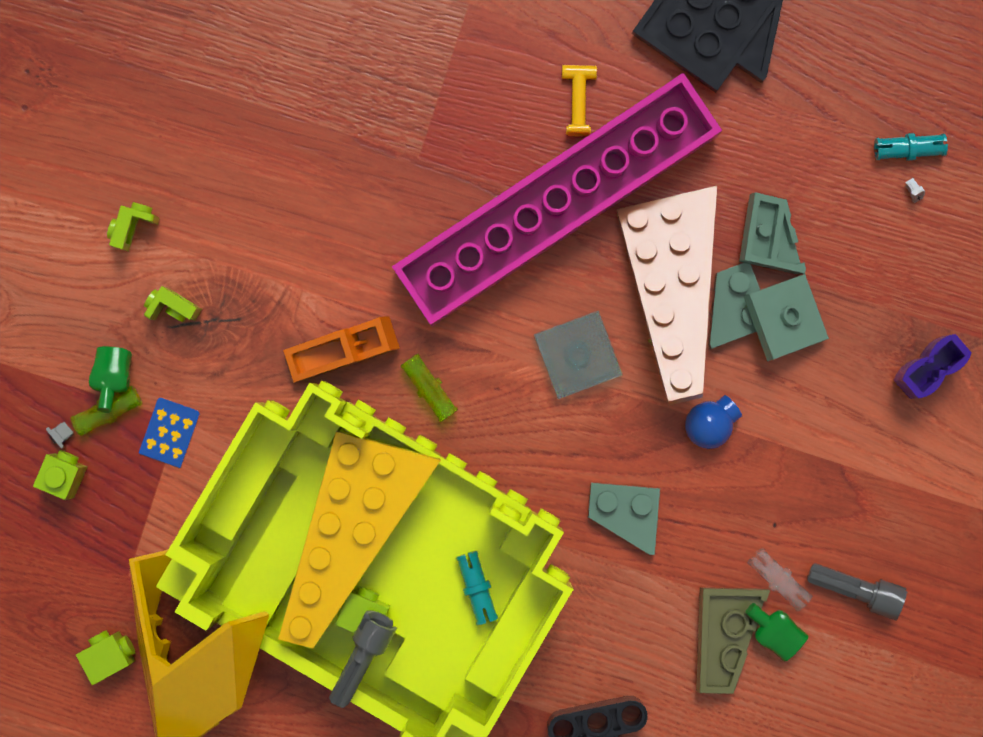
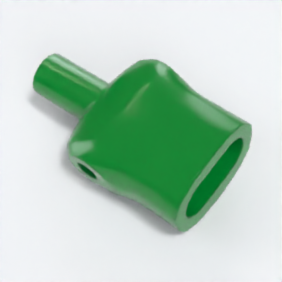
M110 346L98 347L96 349L94 365L89 376V386L93 390L100 392L97 408L100 412L110 413L114 393L126 392L129 389L132 353L127 349Z
M752 603L745 612L759 625L755 632L756 640L762 646L773 651L784 662L792 658L808 640V634L798 627L783 610H777L769 616L759 606Z

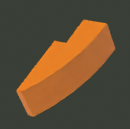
M384 316L350 328L341 329L283 351L293 382L296 383L400 349L390 316Z

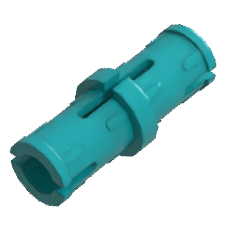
M908 133L905 137L875 138L874 150H878V152H875L876 160L906 157L907 161L916 160V157L946 156L948 144L943 145V142H947L946 134L915 136L914 133Z
M478 551L468 553L472 565L471 568H469L465 554L456 557V561H458L466 585L463 591L465 596L469 595L476 618V625L486 624L483 608H485L490 622L497 620L498 615L488 590L491 588L490 581L485 580Z

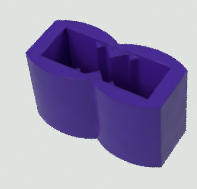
M956 334L936 338L925 347L920 358L911 360L900 368L894 381L909 399L926 397L939 388L945 375H950L960 370L968 362L972 352Z

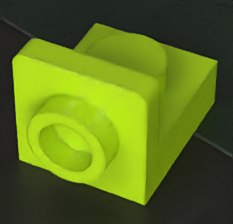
M161 286L159 291L154 289L144 304V307L147 308L144 316L150 320H156L165 305L168 306L165 312L181 322H184L186 318L196 321L202 311V308L164 286Z

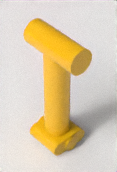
M562 65V79H572V125L566 126V134L568 136H589L591 134V127L585 125L586 79L596 80L597 66Z

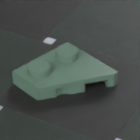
M756 192L750 194L739 262L797 275L805 274V263H800L795 245L798 242L795 228H793L790 222L791 213L786 199Z
M742 263L715 274V293L712 304V323L709 338L710 349L756 332L743 297L760 290L751 264Z
M591 482L588 517L649 555H655L660 488Z

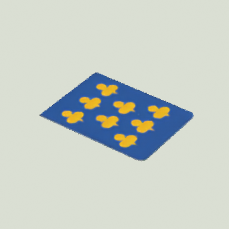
M158 398L139 454L181 468L200 414L199 411L164 398Z

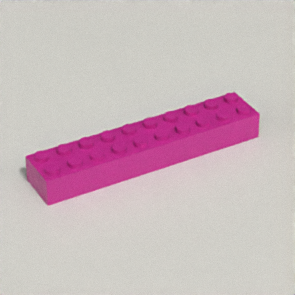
M682 73L393 265L392 268L430 325L434 326L718 137L722 129L685 74Z

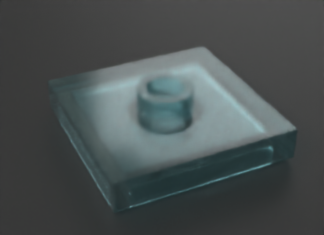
M599 311L534 334L558 399L623 375Z

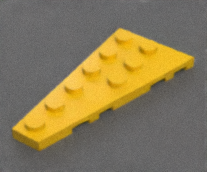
M336 430L279 640L312 649L315 647L441 459L374 440L361 439L356 435Z

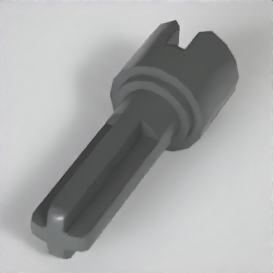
M817 563L811 566L807 577L809 583L865 602L870 612L895 621L900 616L907 596V588L882 579L878 582L875 581L873 584Z
M372 610L365 612L352 637L356 646L329 696L330 702L337 707L344 708L350 703L374 656L382 655L386 651L397 630V627H392L393 620Z

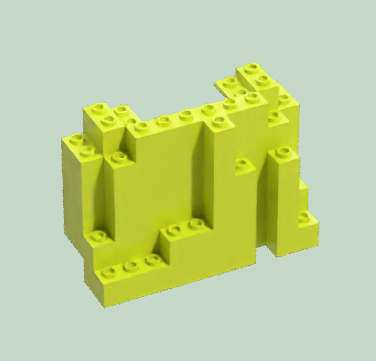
M321 380L319 385L309 383L290 417H288L290 410L273 400H267L266 403L255 402L168 549L166 556L172 560L156 587L181 601L175 613L206 631L216 623L222 626L229 621L263 611L267 612L270 615L260 649L332 691L356 646L352 638L354 633L335 625L338 619L337 615L333 618L313 649L279 640L278 638L336 430L356 435L361 439L366 438L439 458L441 461L354 588V590L358 591L361 586L378 593L379 597L377 600L390 605L386 616L393 620L392 627H397V630L384 654L374 656L350 702L401 731L400 737H488L574 590L571 583L568 582L570 579L568 573L552 564L547 569L544 567L564 533L563 529L558 526L561 522L560 519L542 508L538 514L525 505L528 500L526 497L512 489H509L507 494L495 488L498 481L481 471L478 472L477 476L471 474L464 469L467 465L466 462L451 453L444 458L435 451L438 445L422 435H418L417 439L403 434L406 430L405 426L389 417L386 422L381 421L373 416L376 409L359 399L355 405L340 398L343 391L326 381ZM478 551L485 580L490 581L491 588L488 590L498 615L497 620L490 622L486 610L483 608L486 624L476 625L469 595L465 596L463 588L466 585L458 561H456V557L465 554L469 568H471L472 565L468 553Z

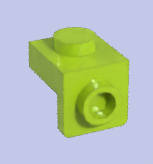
M132 202L131 208L121 205L117 219L113 218L108 227L107 238L111 239L109 245L129 252L138 219L158 225L159 217L151 214L153 208Z

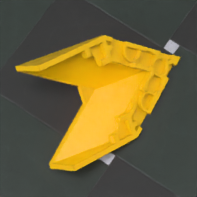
M168 550L130 558L129 565L137 640L155 737H202L220 724L219 722L242 708L270 614L263 611L226 622L182 657L170 664L167 661V654L171 642L167 639L161 640L156 632V627L161 625L163 618L156 614L162 590L157 588L156 585L171 561V558L166 556Z

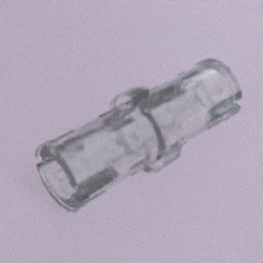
M763 547L755 553L757 557H751L747 564L752 566L769 582L768 587L772 591L777 590L797 612L806 606L803 602L807 601L809 603L813 595L808 593L791 576L792 572L787 567L783 569Z

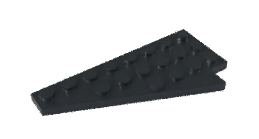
M654 0L634 28L632 34L715 93L735 65L760 83H763L768 73L783 0Z

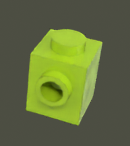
M59 450L58 454H46L33 487L63 500L73 499L87 466L78 463L79 457Z
M360 586L358 591L352 590L336 614L338 619L335 625L355 633L366 611L372 610L386 616L390 605L377 600L379 597L378 593Z
M107 630L88 640L91 645L90 647L76 654L91 685L100 682L135 662L133 657L135 654L134 646L126 635L122 637L120 631L109 635Z

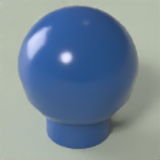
M726 395L716 402H702L689 411L685 421L686 433L689 439L701 448H718L729 439L733 431V423L742 417V413L737 405Z

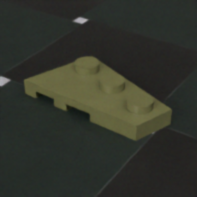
M700 587L696 691L698 693L734 694L748 655L746 651L753 631L756 632L758 626L745 612L752 603H755L762 609L764 601H767L769 596V589Z

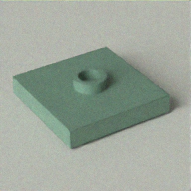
M805 274L743 296L767 362L829 339Z

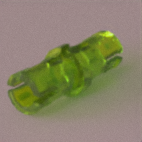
M416 354L401 365V368L404 369L419 390L417 392L419 398L424 397L440 422L458 410L440 386L442 382L439 377L434 378L419 354Z
M132 385L126 392L114 395L110 413L98 411L99 400H97L96 405L70 417L78 435L83 436L106 423L110 425L116 422L117 417L143 405L137 390Z

